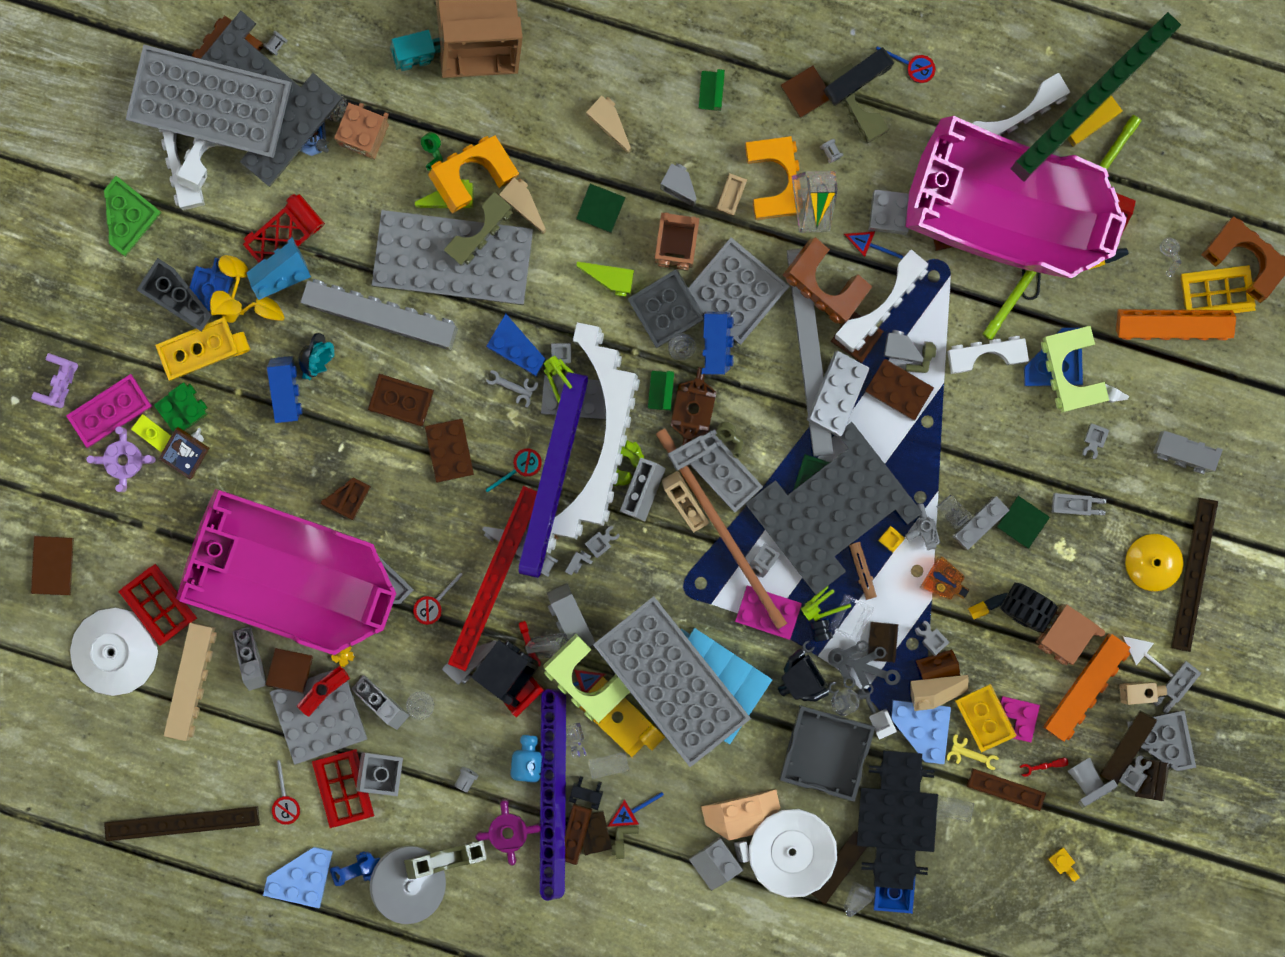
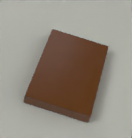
M379 374L368 410L423 427L434 390Z
M34 536L31 594L71 595L74 538Z

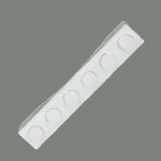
M1057 73L1040 84L1032 102L1019 114L998 122L975 121L972 124L999 136L1006 131L1010 134L1018 129V124L1022 122L1027 124L1035 119V114L1040 112L1042 115L1051 109L1050 106L1057 103L1059 105L1066 101V96H1068L1070 90L1061 75Z
M159 129V132H163L164 139H161L163 150H167L168 157L165 158L166 165L172 171V176H170L171 186L176 189V195H174L176 206H179L182 210L204 206L205 203L201 189L198 193L177 183V175L175 174L178 166L181 164L177 153V133Z
M910 250L898 264L896 283L887 300L870 314L848 320L836 333L835 339L850 352H853L855 349L859 351L865 344L864 339L868 335L872 336L878 329L876 325L880 321L884 322L891 313L889 311L892 307L897 308L903 301L901 297L905 293L909 294L915 288V281L918 278L922 280L928 273L926 270L928 263L913 250Z

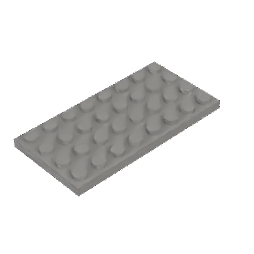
M143 45L125 120L274 158L292 82Z
M381 210L372 286L524 305L533 229L498 225L500 229L494 236L491 234L486 239L487 244L483 249H477L473 254L475 258L468 265L465 263L462 266L444 249L456 235L460 237L475 236L482 230L484 223Z
M654 596L593 644L689 767L693 766L751 719Z

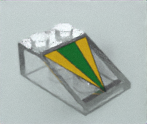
M806 171L793 175L792 183L799 233L829 232L838 192L835 171Z

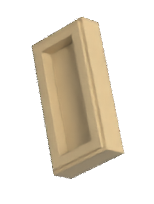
M729 173L716 210L734 216L747 179Z

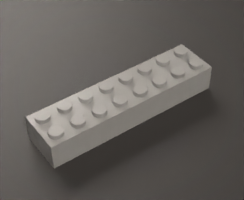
M313 279V282L307 281L301 300L305 307L452 350L458 331L452 320L442 318V321L436 320L435 315L425 312L423 315H420L417 310L405 307V310L400 309L398 304L389 301L383 304L379 298L368 296L367 299L361 293L353 290L347 293L342 287L332 285L330 288L327 287V284H324L325 282Z

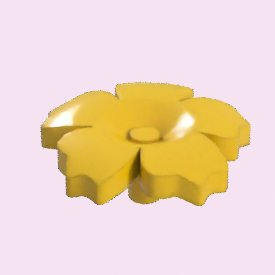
M350 646L332 655V661L335 663L339 662V665L345 667L349 664L348 660L353 661L355 658L353 652H350L352 647Z

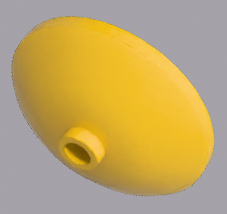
M1148 534L1135 540L1129 547L1125 558V567L1129 578L1138 587L1147 591H1162L1171 587L1179 579L1183 569V556L1177 544L1170 538L1160 534ZM1155 559L1160 561L1159 566L1154 565Z

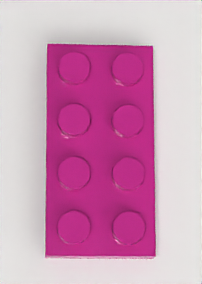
M130 374L66 415L86 448H89L113 433L116 427H122L153 406L133 375Z

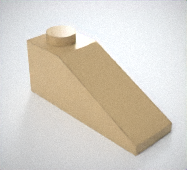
M601 96L589 108L586 116L629 154L631 147L617 110L614 107L616 104L609 97L605 99Z
M513 178L499 196L544 234L546 229L532 196L527 189L528 184L520 178L519 180Z
M678 471L661 480L665 492L693 533L710 523Z
M968 675L911 681L910 695L914 711L934 709L968 692Z

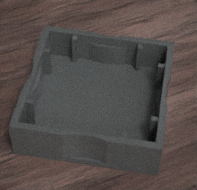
M799 705L779 780L804 788L823 791L829 795L855 802L862 777L863 763L869 752L875 726Z

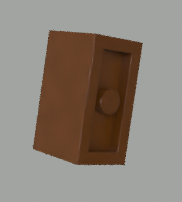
M952 649L939 653L936 656L932 655L916 660L922 680L961 676L959 662Z

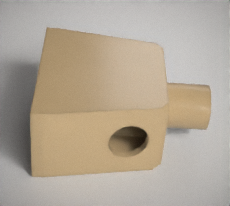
M1155 682L1119 684L1120 700L1123 704L1158 702V697H1167L1166 685L1157 686Z

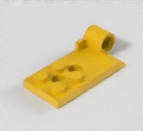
M226 317L208 323L202 332L198 329H193L155 345L168 381L221 360L245 354L251 350L244 332L232 335ZM195 344L201 345L202 351L200 354L194 353L193 347ZM180 350L185 355L182 361L176 359V354Z
M602 677L588 693L601 689L608 681ZM625 697L599 723L595 719L593 720L631 757L644 745L653 751L665 738L664 734ZM614 712H621L623 714L621 722L616 723L613 721L612 715Z

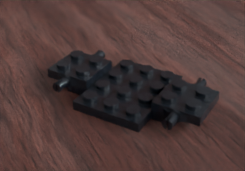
M884 750L880 766L869 765L868 767L876 769H868V773L880 774V789L861 788L857 846L876 847L874 862H862L861 865L869 867L861 866V870L873 871L874 887L913 890L916 874L928 875V872L920 871H928V867L916 866V851L934 852L938 794L920 793L922 778H934V775L927 773L934 774L935 770L923 769L921 753Z

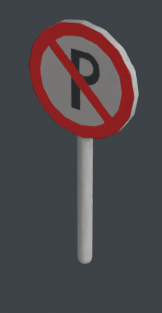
M459 573L436 599L425 596L416 601L413 612L417 621L429 625L439 620L442 613L439 600L462 577V573Z
M277 760L282 797L274 802L272 815L278 823L289 825L298 819L300 805L296 799L286 796L281 762Z

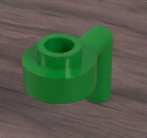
M429 132L421 138V145L425 151L432 153L434 157L426 165V169L431 171V166L438 161L443 162V158L438 150L441 146L440 138L435 133Z

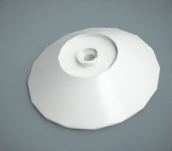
M110 608L99 610L83 620L73 635L70 654L73 669L82 683L97 693L115 696L130 693L147 681L155 669L158 649L155 639L134 612ZM109 649H113V650H114V655H113V656H110V655H109V653H108Z
M800 809L781 810L767 817L754 831L749 846L750 865L757 880L770 892L787 898L805 897L821 889L832 876L837 862L836 841L829 826L815 814ZM795 849V855H790L789 850Z

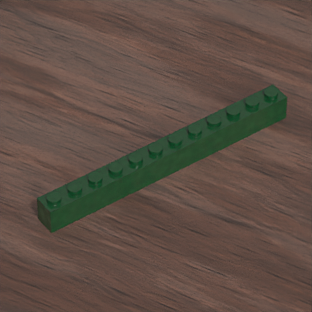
M1167 12L1010 169L1025 182L1176 33L1181 24Z

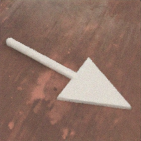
M1123 636L1125 643L1131 647L1129 651L1136 666L1145 656L1172 678L1174 674L1147 654L1154 643Z

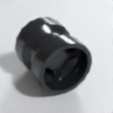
M829 619L810 623L811 629L814 630V642L833 638L832 632L829 631Z

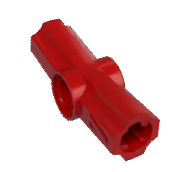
M340 665L319 682L315 683L313 688L297 705L299 710L310 717L326 697L350 679L348 673ZM320 684L325 685L327 688L325 695H321L317 691Z

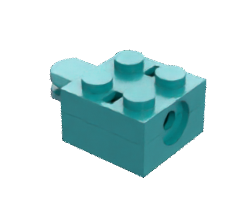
M429 30L393 38L390 51L396 70L406 71L418 64L420 66L429 65L430 61H433L435 53L440 52V39H432Z

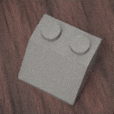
M671 163L661 182L660 190L694 207L696 195L689 172L686 171L687 168L678 163L676 165Z
M718 837L689 858L711 891L743 871V868L721 837Z

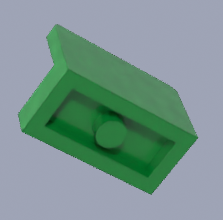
M717 69V72L702 71L699 109L721 111L725 70Z
M674 371L651 372L649 409L671 410Z

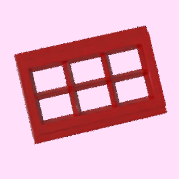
M156 563L118 591L159 646L166 643L186 628L189 623L197 619L189 606L176 598L178 592ZM150 576L161 587L153 594L143 583ZM139 584L149 596L141 603L131 591ZM162 591L173 603L165 610L155 599ZM150 600L154 602L161 612L153 619L143 607ZM174 607L184 618L178 625H175L167 614ZM162 616L173 627L166 634L155 623Z
M357 749L312 761L330 828L375 816L369 793L357 791L356 794L347 796L343 780L353 778L357 787L360 766ZM348 759L352 774L342 776L338 761ZM334 763L338 778L328 780L324 765ZM340 782L343 797L333 800L329 784ZM359 797L362 813L352 815L348 800ZM345 801L349 816L338 819L335 803Z

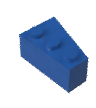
M708 311L704 314L703 338H705V350H703L702 356L705 357V368H702V374H726L730 370V366L733 367L734 357L730 355V347H733L734 338L730 336V328H733L734 319L730 317V312Z
M505 314L486 347L537 377L546 359L509 316Z
M294 357L271 358L267 366L275 423L298 421L300 414H302V405L298 403L300 391L299 385H296L297 370L296 366H294Z

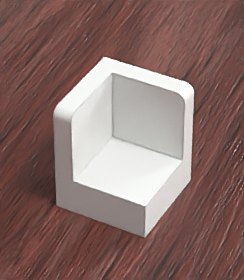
M887 709L869 716L872 725L875 726L879 740L897 732Z

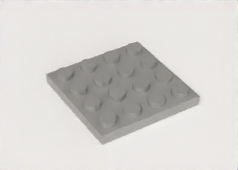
M730 238L688 289L703 314L708 311L730 312V317L734 319L733 328H730V336H733L734 340L741 345L790 286L733 238Z
M333 670L308 678L304 694L282 689L270 692L294 765L368 739L348 681L326 697L310 717L301 712L297 707L299 702L313 688L314 684ZM320 684L317 691L319 694L325 695L327 688L325 685Z

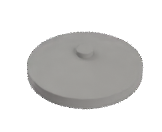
M401 846L386 853L376 864L370 879V894L376 909L387 919L400 924H414L428 918L439 907L446 889L444 870L425 877L408 879L404 863L406 859L429 854V851L416 846Z

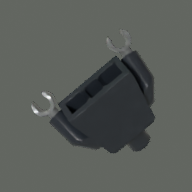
M806 641L802 649H798L786 662L784 667L785 674L781 677L784 684L778 687V691L783 697L791 693L795 700L801 699L803 701L816 702L827 697L829 693L836 694L839 692V689L831 690V686L836 684V682H829L827 685L809 654L805 656V653H811L814 650V647L811 650L805 648V645L810 641Z

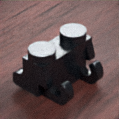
M580 776L578 784H573L568 802L576 804L577 799L575 798L594 803L591 805V808L598 810L603 791L600 790L602 782L598 781L595 791L581 787L583 777Z

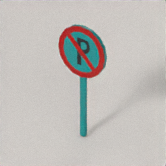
M530 448L520 450L513 460L515 469L488 487L486 492L491 491L517 472L524 477H531L537 474L542 466L540 455Z

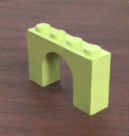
M1091 326L1047 336L1041 342L1042 351L1047 354L1048 358L1046 367L1048 372H1051L1053 378L1050 380L1053 391L1056 390L1058 397L1055 398L1057 409H1061V413L1109 401L1105 382L1077 387L1070 384L1062 372L1063 360L1069 352L1095 345Z
M575 634L543 665L546 670L544 674L551 681L555 679L559 683L557 687L564 694L568 692L573 697L571 701L578 708L582 706L586 710L584 714L591 721L595 719L599 723L630 691L616 674L601 689L595 692H582L573 685L572 672L574 667L591 651V648Z

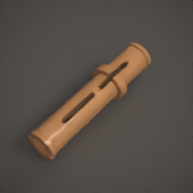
M857 542L849 545L860 579L858 582L862 585L865 599L877 597L872 582L874 579L873 576H870L861 543ZM857 553L859 554L863 569H861ZM863 572L865 573L869 589L867 588Z

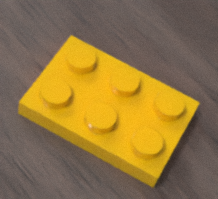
M991 684L956 699L955 702L981 753L1017 736Z

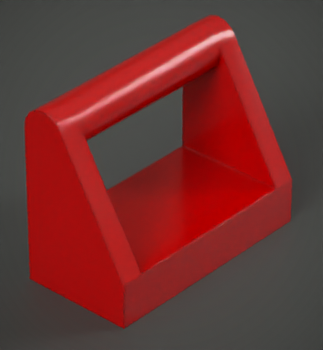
M531 677L516 698L520 701V704L516 708L512 705L504 704L517 718L545 689Z

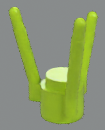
M553 356L545 361L543 365L546 368L544 372L549 379L559 404L560 395L551 374L553 376L558 374L568 388L571 389L572 385L561 371L564 369L570 373L574 372L561 359L558 360L556 356Z
M827 586L805 603L801 610L809 621L811 619L817 621L822 617L851 607V604L819 614L821 609L818 605L834 593L832 589L818 599L828 589Z

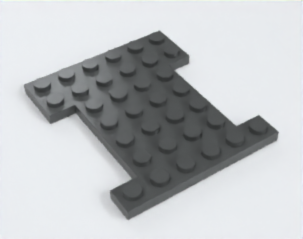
M240 10L201 59L292 82L274 158L248 151L240 160L253 174L267 186L271 187L338 106L343 97L315 73H312L300 87L245 39L257 23Z
M850 422L845 427L843 435L840 437L848 449L787 495L775 480L745 503L815 595L846 572L835 556L882 519L896 510L908 525L922 514V511L853 422Z

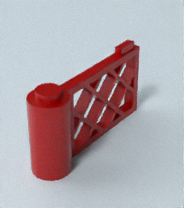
M300 194L291 195L286 200V206L255 234L250 232L244 238L245 243L243 245L258 263L264 259V254H275L274 252H264L265 240L275 241V250L278 248V241L288 242L286 239H279V228H289V239L292 237L293 229H300L304 236L300 240H294L297 247H299L325 225L324 221ZM285 213L290 217V226H280V217ZM269 227L276 228L275 239L265 238L266 230ZM254 240H262L261 251H254L250 244Z

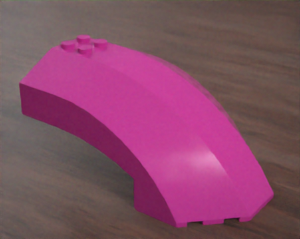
M956 116L941 118L921 155L909 191L906 227L952 247L996 262L1038 273L1073 278L1077 274L1115 256L1126 223V217L1118 205L1119 199L1115 189L1111 187L1108 180L1109 174L1107 169L1076 155L1063 157L1051 155L1023 182L1010 168L1030 147L994 134Z
M215 488L197 530L176 598L180 602L292 639L298 644L335 655L384 630L396 591L372 543Z

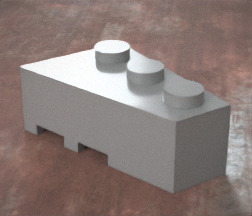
M1161 431L1153 453L1158 455V459L1167 462L1169 459L1176 461L1175 465L1183 468L1187 466L1193 467L1194 472L1204 475L1205 472L1208 473L1216 470L1223 449H1214L1205 446V443H1197L1186 437Z
M568 583L547 592L551 604L548 608L552 616L556 615L559 620L556 624L560 633L565 632L567 637L564 639L565 643L577 634L589 647L592 646L595 640L570 591Z

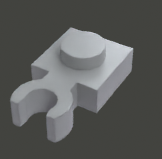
M571 343L551 344L552 357L556 356L558 360L561 359L565 365L572 362Z
M1091 423L1084 442L1089 444L1088 447L1083 449L1082 455L1086 456L1087 451L1091 450L1093 452L1092 459H1096L1098 456L1097 447L1103 448L1109 430Z
M613 526L606 529L605 535L598 532L585 543L596 558L612 547L609 544L610 540L619 538V533L614 537L610 536L609 532L614 528Z
M924 621L922 625L925 627V631H921L917 627L915 632L917 635L925 638L922 641L923 645L936 656L950 642L937 628L932 632L930 624Z
M1142 755L1136 758V766L1129 765L1119 780L1135 792L1138 791L1147 777L1143 771L1149 769L1152 765V762L1148 761L1143 766L1141 764Z

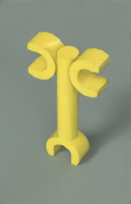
M955 734L953 736V745L951 751L946 755V760H949L951 755L954 754L957 756L955 763L959 764L961 761L960 755L985 763L986 767L995 770V767L990 765V760H999L997 756H985L966 749L964 746L967 744L968 739L964 737L963 742L959 744L957 742L958 735Z

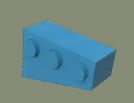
M293 237L288 240V244L283 248H277L274 251L275 254L269 259H263L247 272L251 288L258 300L311 277L307 264Z

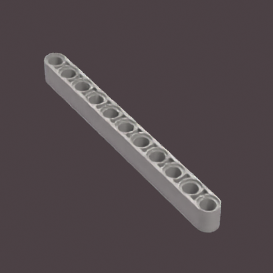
M802 248L787 250L788 267ZM791 285L807 413L809 415L824 378L814 302L811 299L805 298L796 286ZM809 422L813 456L833 454L831 433Z

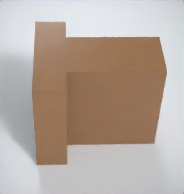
M435 0L442 78L518 74L523 37L516 0Z

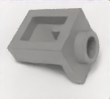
M764 544L749 565L756 575L763 578L780 554L767 544Z
M582 550L580 553L576 552L565 572L570 575L573 572L577 574L582 566V563H580L581 559L592 564L593 561L590 560L591 555Z

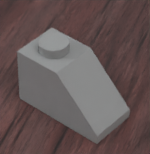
M892 330V333L887 334L883 357L916 363L923 362V356L910 338L903 335L904 332Z

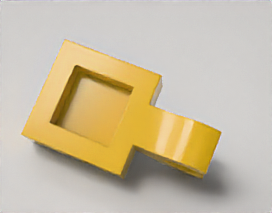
M1064 847L1048 858L1060 875L1066 872L1073 882L1080 878L1071 867L1075 864V861Z

